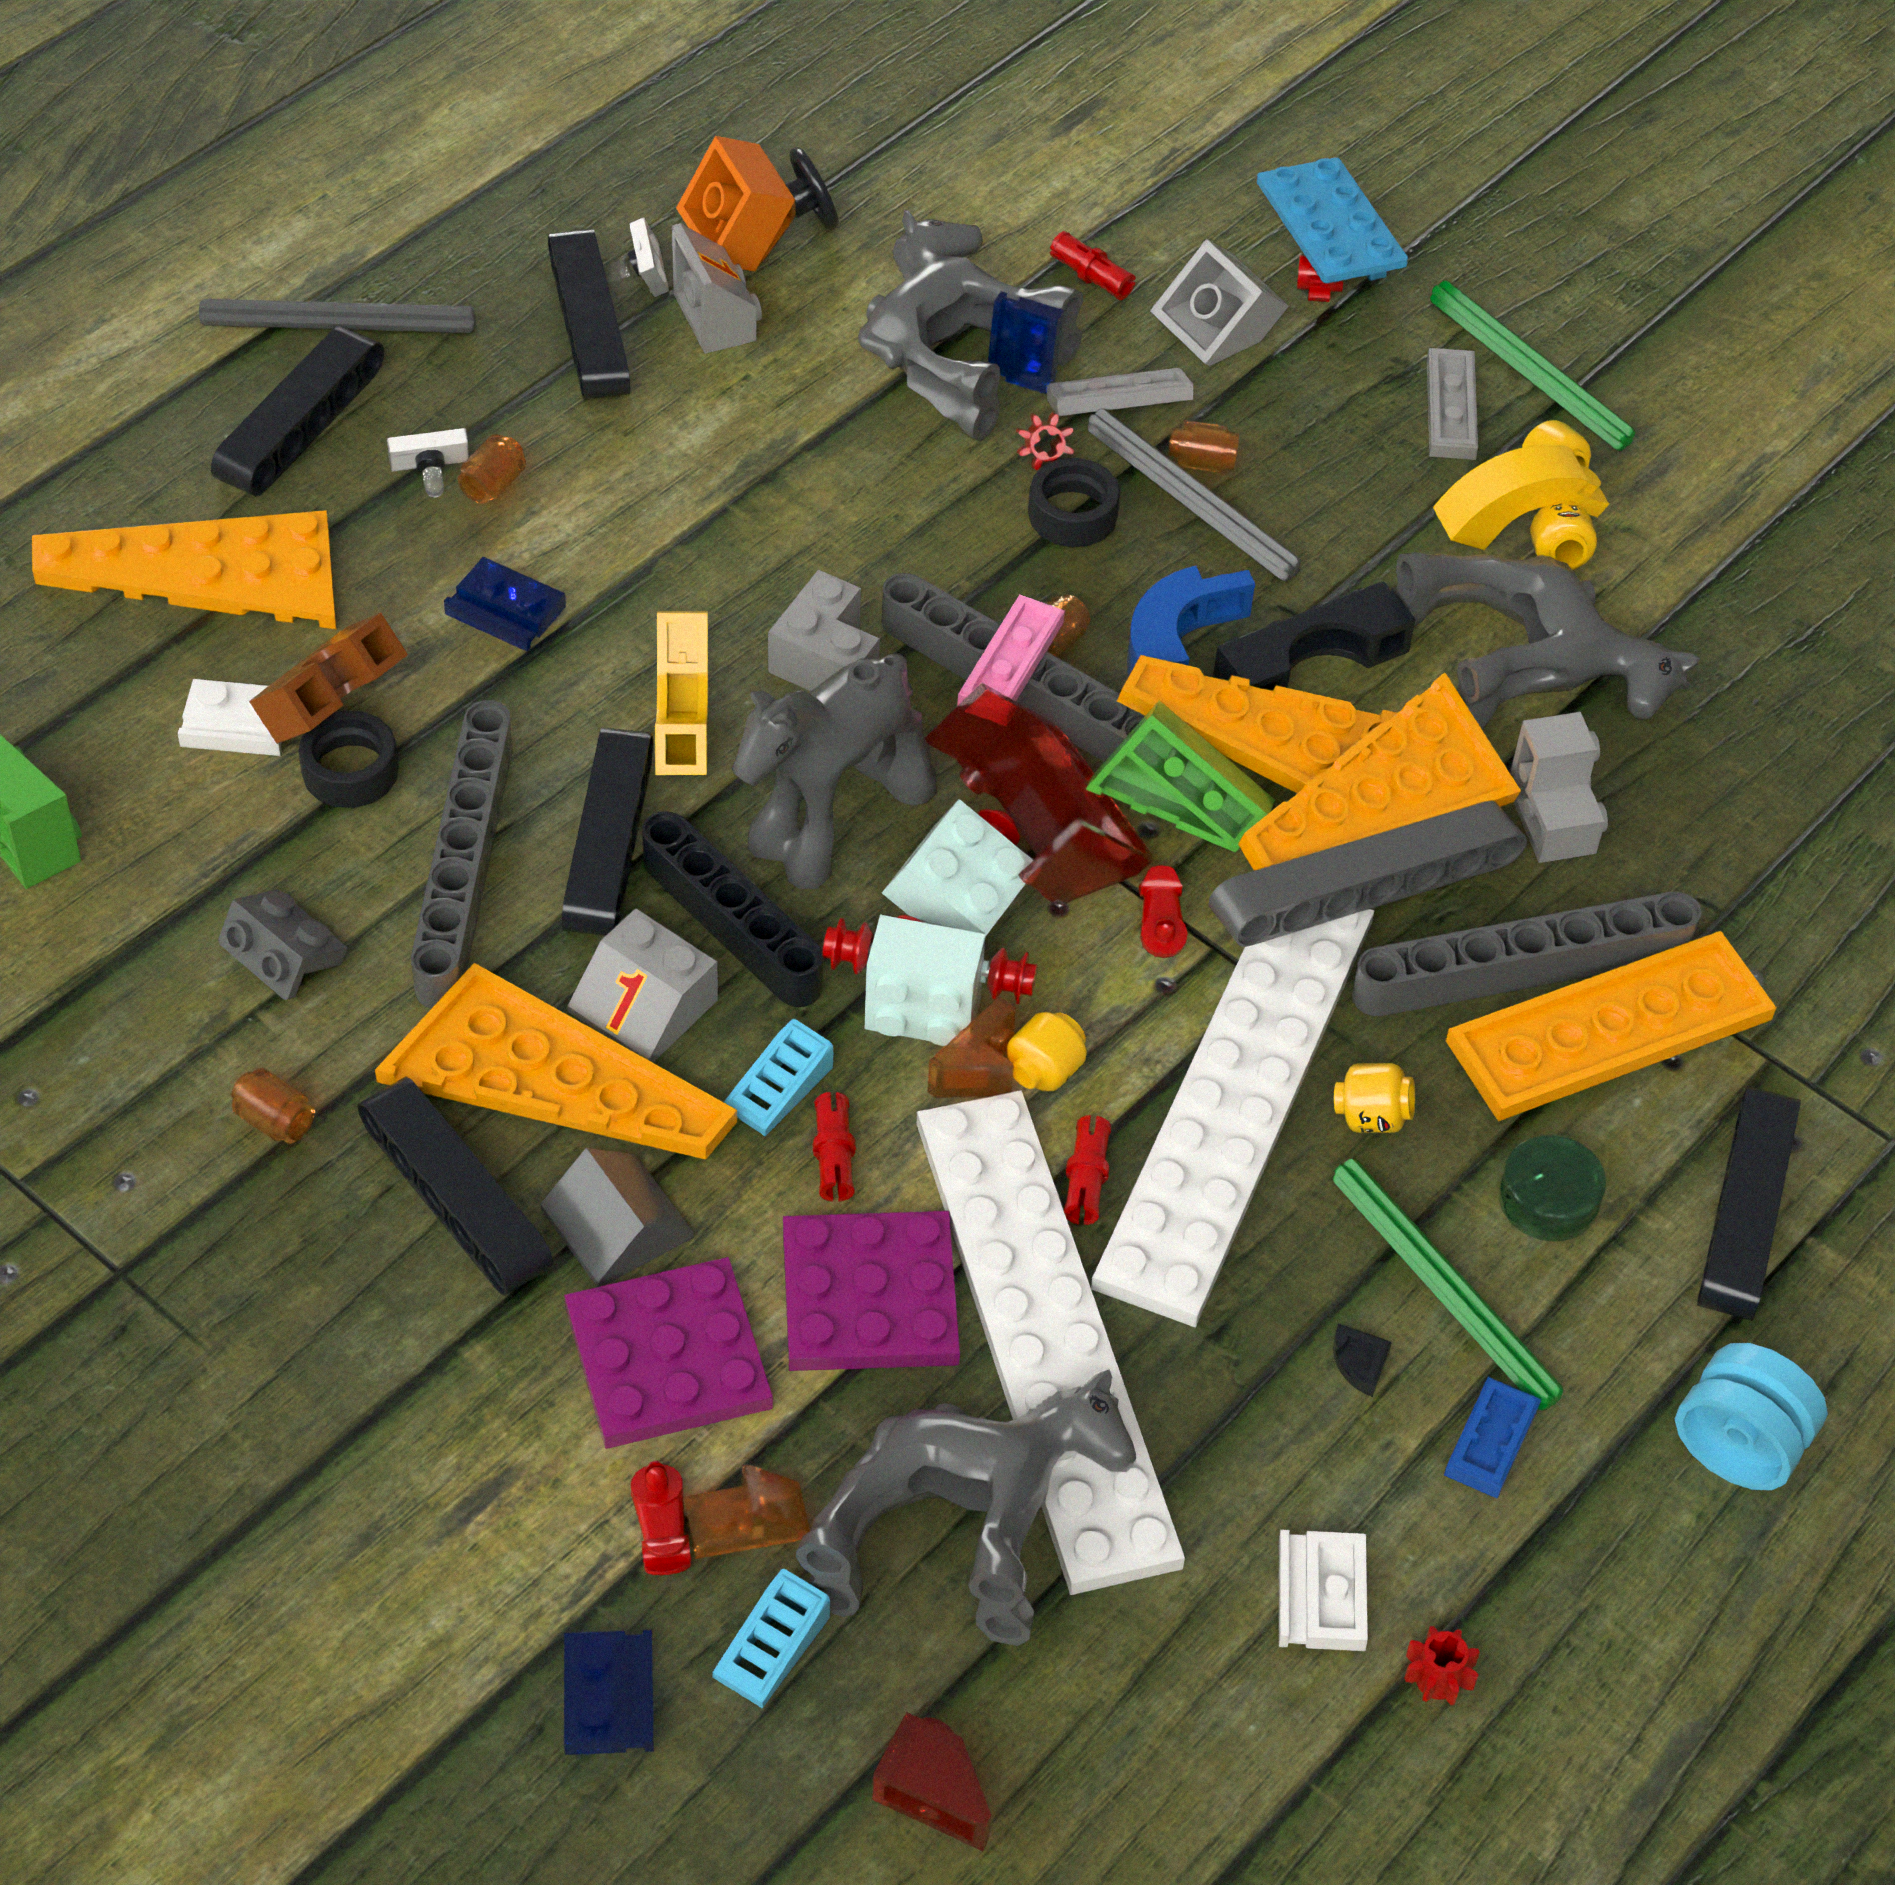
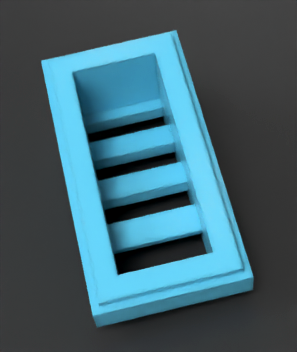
M792 1019L775 1036L725 1099L724 1103L737 1110L738 1119L766 1136L833 1068L832 1043L798 1020ZM785 1064L786 1066L796 1071V1075L794 1076L790 1074L789 1072L781 1068V1066ZM770 1080L782 1088L783 1091L779 1093L765 1082ZM755 1094L771 1106L768 1110H765L749 1098Z
M781 1569L767 1587L714 1669L713 1678L763 1708L829 1620V1596L788 1570ZM774 1619L792 1630L793 1633L789 1637L769 1625V1623ZM758 1639L778 1651L779 1655L777 1658H774L753 1644ZM744 1658L766 1671L767 1674L763 1680L739 1666L738 1664Z

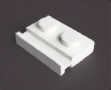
M193 679L182 716L183 725L178 730L180 747L280 756L282 742L276 744L249 703L252 698L268 686Z
M1280 1530L1279 1647H1288V1643L1306 1644V1648L1366 1651L1368 1641L1366 1534L1307 1531L1306 1535H1291L1289 1530Z

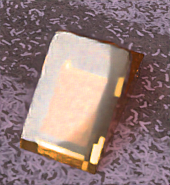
M999 996L929 1060L927 1092L935 1098L992 1097L1011 1093L1014 1066L1004 1055L1007 1053L1009 1040L1015 1035L1016 1008Z
M742 1465V1487L684 1496L685 1513L695 1559L800 1541L806 1533L810 1532L800 1483L751 1465Z

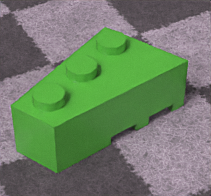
M1160 700L1098 768L1086 787V790L1101 795L1103 793L1131 805V809L1146 814L1148 812L1177 824L1176 828L1235 853L1240 848L1238 843L1243 834L1271 812L1275 801L1273 797Z
M0 734V857L24 888L28 889L81 862L77 840L82 838V833L76 819L70 812L66 794L35 767L18 746H13Z

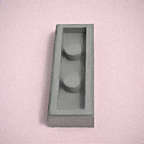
M1429 348L1427 355L1429 457L1476 460L1478 430L1475 351Z
M1180 368L1049 383L1047 385V401L1058 416L1096 412L1099 409L1113 410L1193 400V383Z

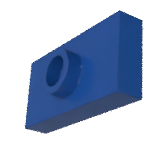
M1488 1377L1449 1459L1444 1476L1498 1499L1535 1418L1541 1399Z

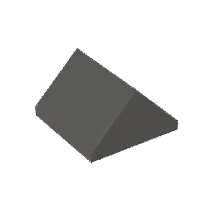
M585 1148L541 1203V1211L596 1287L604 1286L694 1238L692 1229L636 1154Z

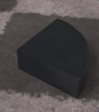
M1338 1324L1333 1344L1336 1365L1343 1377L1354 1388L1373 1397L1392 1342Z

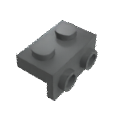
M279 889L233 899L218 939L219 944L284 1000L296 996L304 974L341 965L348 949L330 933L327 926L315 921L295 904L291 896L281 892Z

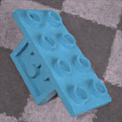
M1323 158L1316 162L1291 167H1279L1275 170L1258 173L1257 184L1322 282L1332 283L1361 276H1367L1369 280L1385 278L1387 271L1407 266V255L1339 158Z

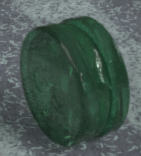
M1559 1135L1535 1136L1520 1143L1510 1153L1499 1186L1500 1206L1510 1223L1530 1237L1552 1242L1570 1240L1585 1233L1595 1222L1606 1190L1605 1171L1597 1156L1580 1142Z

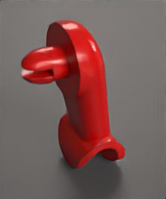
M1164 865L1151 867L1139 885V896L1144 897L1140 939L1143 948L1149 954L1159 958H1170L1179 954L1186 946L1188 932L1183 921L1179 897L1182 896L1183 886L1176 871L1172 867Z
M652 1461L637 1471L631 1479V1496L644 1541H641L645 1572L651 1575H671L685 1571L691 1566L689 1535H685L683 1479L680 1473L673 1467L662 1464L660 1461Z

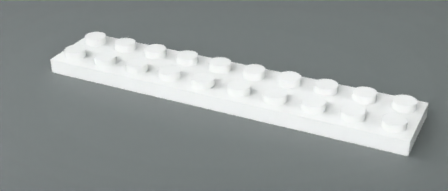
M1374 910L1361 911L1244 948L1092 1277L1091 1290L1196 1328L1371 927Z
M1022 1090L918 1111L917 1127L944 1210L949 1211L950 1228L1013 1420L1024 1416L1029 1409L1036 1408L1037 1404H1041L1043 1400L1053 1396L1056 1392L1066 1391L1079 1386L1083 1387L1094 1375L1110 1369L1112 1375L1110 1393L1119 1399L1118 1409L1134 1444L1136 1460L1127 1472H1110L1076 1451H1066L1053 1466L1046 1500L1041 1507L1070 1595L1182 1570L1185 1557Z

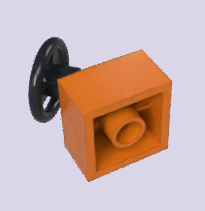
M720 136L714 137L676 207L688 228L724 247L734 265L739 264L742 270L754 272L784 235L795 217L798 218L813 210L827 229L834 230L839 225L838 214L832 198L815 165L800 147L791 149L789 157L797 179L784 183L759 144Z

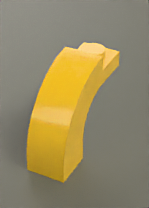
M1534 445L1503 453L1477 466L1459 479L1433 506V509L1451 541L1485 550L1509 523L1534 509L1567 500L1576 502L1584 507L1589 515L1598 518L1608 507L1609 503L1600 489L1601 481L1598 476L1589 468L1580 466L1571 448L1560 445Z
M657 611L655 775H707L708 611Z

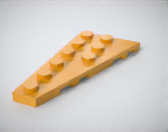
M327 510L32 535V571L35 584L91 593L101 587L123 591L125 598L143 600L145 594L167 597L170 605L242 616L252 610L272 613L275 615L276 621L294 623L295 617L319 620V627L337 630Z
M1140 655L1117 699V702L1145 716L1160 700L1225 757L1295 793H1299L1305 784L1317 774L1321 775L1329 769L1337 758L1383 721H1388L1397 714V712L1382 710L1380 715L1356 710L1352 703L1277 685L1273 691L1249 686L1250 679L1232 675L1229 681L1204 676L1197 667Z
M1444 672L1433 682L1430 688L1420 696L1417 694L1400 712L1390 720L1383 721L1337 758L1329 769L1321 775L1317 774L1305 784L1299 793L1289 801L1282 802L1247 830L1238 845L1255 871L1485 801L1497 802L1501 807L1513 803L1521 790Z
M476 963L471 965L375 1069L377 1083L391 1085L407 1076L424 1094L705 1160L737 1123V1110Z

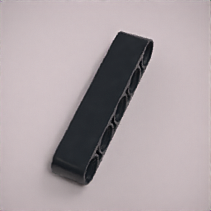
M594 229L548 233V249L552 272L583 400L630 394L628 363Z
M337 326L331 330L220 444L212 459V476L255 497L266 492L374 379L383 363V345L343 326Z
M602 727L600 730L563 901V931L606 936L620 923L651 771L654 746L652 732Z
M669 811L650 815L642 826L643 862L648 874L782 1002L794 1007H805L813 1004L820 997L823 986V954L818 944L686 819L677 813Z
M406 1076L357 1104L362 1123L373 1140L500 1294L505 1296L553 1267L552 1254L540 1233L410 1078Z
M1750 1086L1746 1087L1736 1121L1697 1306L1751 1321L1754 1319L1763 1289L1801 1104L1799 1099Z

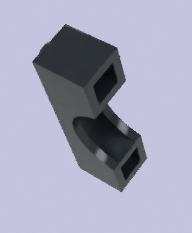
M1381 581L1366 588L1355 589L1348 595L1328 603L1317 604L1307 611L1285 620L1274 621L1265 628L1242 637L1229 639L1224 644L1217 646L1213 678L1229 681L1232 675L1250 679L1249 686L1271 691L1274 690L1276 685L1288 688L1290 671L1296 664L1305 659L1322 655L1348 658L1369 669L1409 652L1416 619L1384 581Z

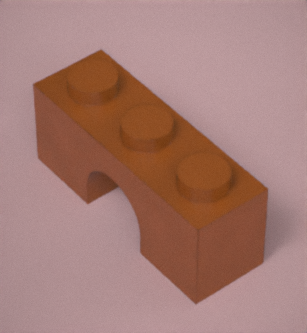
M380 612L344 628L257 694L249 703L276 744L314 729L343 706L340 700L342 697L358 687L378 679L408 654Z

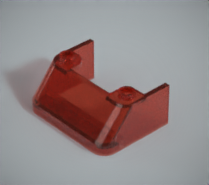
M983 682L925 737L930 746L958 761L963 768L959 775L968 788L977 795L986 792L997 798L1007 814L1014 820L1016 827L1037 855L1018 875L1024 883L1038 889L1049 901L1055 902L1058 899L1065 903L1072 902L1137 876L1154 861L1151 852L1112 797L1103 793L1098 795L1086 790L1094 772L1071 740L1048 719Z

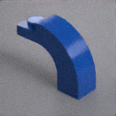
M1192 566L1174 572L1155 583L1140 599L1132 616L1127 654L1128 677L1140 655L1189 666V657L1180 640L1183 636L1204 626L1250 617L1255 582L1249 570L1202 579L1197 566Z

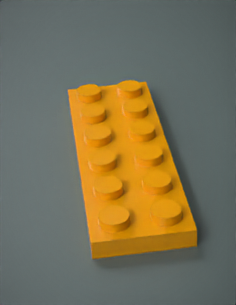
M1718 931L1449 1028L1446 1042L1496 1119L1501 1121L1771 1021L1777 1007L1724 934Z

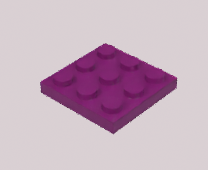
M949 1211L783 1216L789 1371L959 1365L960 1349Z
M729 1257L564 1295L566 1312L605 1449L773 1409V1396Z

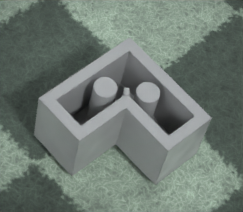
M817 570L768 632V672L812 691L841 668L860 658L879 659L880 638L859 630L861 588Z
M1581 712L1524 720L1522 722L1510 771L1521 792L1513 803L1539 863L1597 854L1602 832H1605L1608 827L1605 806L1602 802L1596 801L1591 790V772L1594 761H1598L1600 757L1599 740L1594 731H1589Z

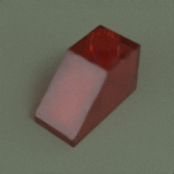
M906 1712L874 1772L872 1800L978 1850L984 1851L989 1841L991 1813L962 1737L955 1735L948 1725L938 1719L931 1717L921 1719Z

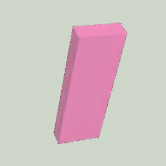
M1019 594L958 693L957 706L1004 723L1063 625L1065 611Z

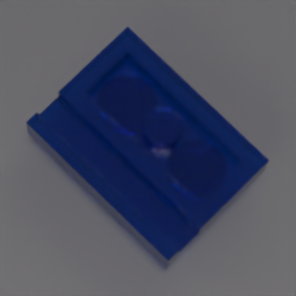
M1001 291L994 301L988 362L998 365L1000 376L1006 377V382L1047 394V385L1055 383L1064 310L1022 297L1017 301L1007 298L1006 292Z
M482 557L456 586V593L452 598L447 596L444 600L446 615L527 652L531 648L533 639L536 636L540 638L566 608L565 593L486 557Z
M643 1630V1634L625 1635V1631L564 1633L565 1755L626 1753L627 1748H645V1752H654L652 1630Z

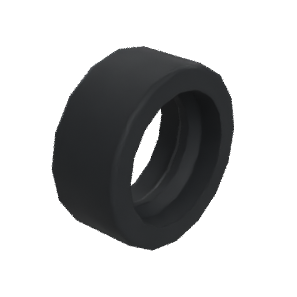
M1065 458L1044 465L1033 476L1029 490L1028 514L1032 527L1041 537L1054 544L1067 547L1090 546L1104 540L1114 530L1118 518L1120 502L1118 481L1107 468L1091 460ZM1076 492L1094 498L1099 502L1100 506L1088 512L1072 513L1056 508L1048 502V499L1059 493Z
M344 710L336 712L311 731L304 733L301 737L298 753L302 777L307 790L321 802L334 807L356 808L371 804L386 795L397 781L399 762L396 741L391 728L379 717L363 711ZM348 745L363 746L374 750L379 755L373 764L363 770L351 773L334 772L323 768L319 764L320 760L327 753Z

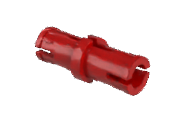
M1067 231L1060 232L1052 241L1050 246L1052 251L1049 252L1051 257L1076 271L1079 279L1085 283H1094L1118 300L1125 299L1132 292L1136 283L1134 282L1136 276L1108 259L1107 253L1100 248L1095 247L1092 249Z
M826 1092L819 1095L814 1101L818 1135L813 1140V1155L819 1160L820 1196L824 1200L833 1202V1187L837 1183L838 1202L850 1199L855 1193L851 1158L856 1153V1141L849 1131V1098L842 1093L836 1092V1108H833L832 1111L831 1092Z
M1091 1115L1083 1116L1077 1120L1074 1155L1068 1158L1066 1165V1176L1070 1182L1067 1201L1064 1207L1066 1219L1074 1224H1079L1082 1205L1086 1210L1084 1225L1093 1224L1099 1218L1101 1186L1108 1180L1109 1163L1105 1158L1108 1139L1111 1133L1110 1122L1101 1116H1096L1093 1135L1089 1131Z

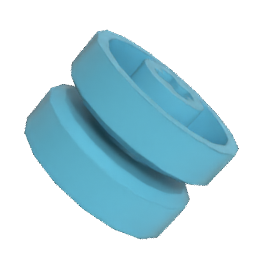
M1730 1343L1717 1350L1703 1371L1700 1382L1691 1388L1679 1406L1675 1423L1678 1435L1689 1452L1708 1470L1730 1483L1751 1490H1774L1786 1484L1799 1464L1804 1449L1810 1447L1823 1427L1828 1412L1825 1397L1814 1380L1793 1361L1772 1349L1752 1343Z

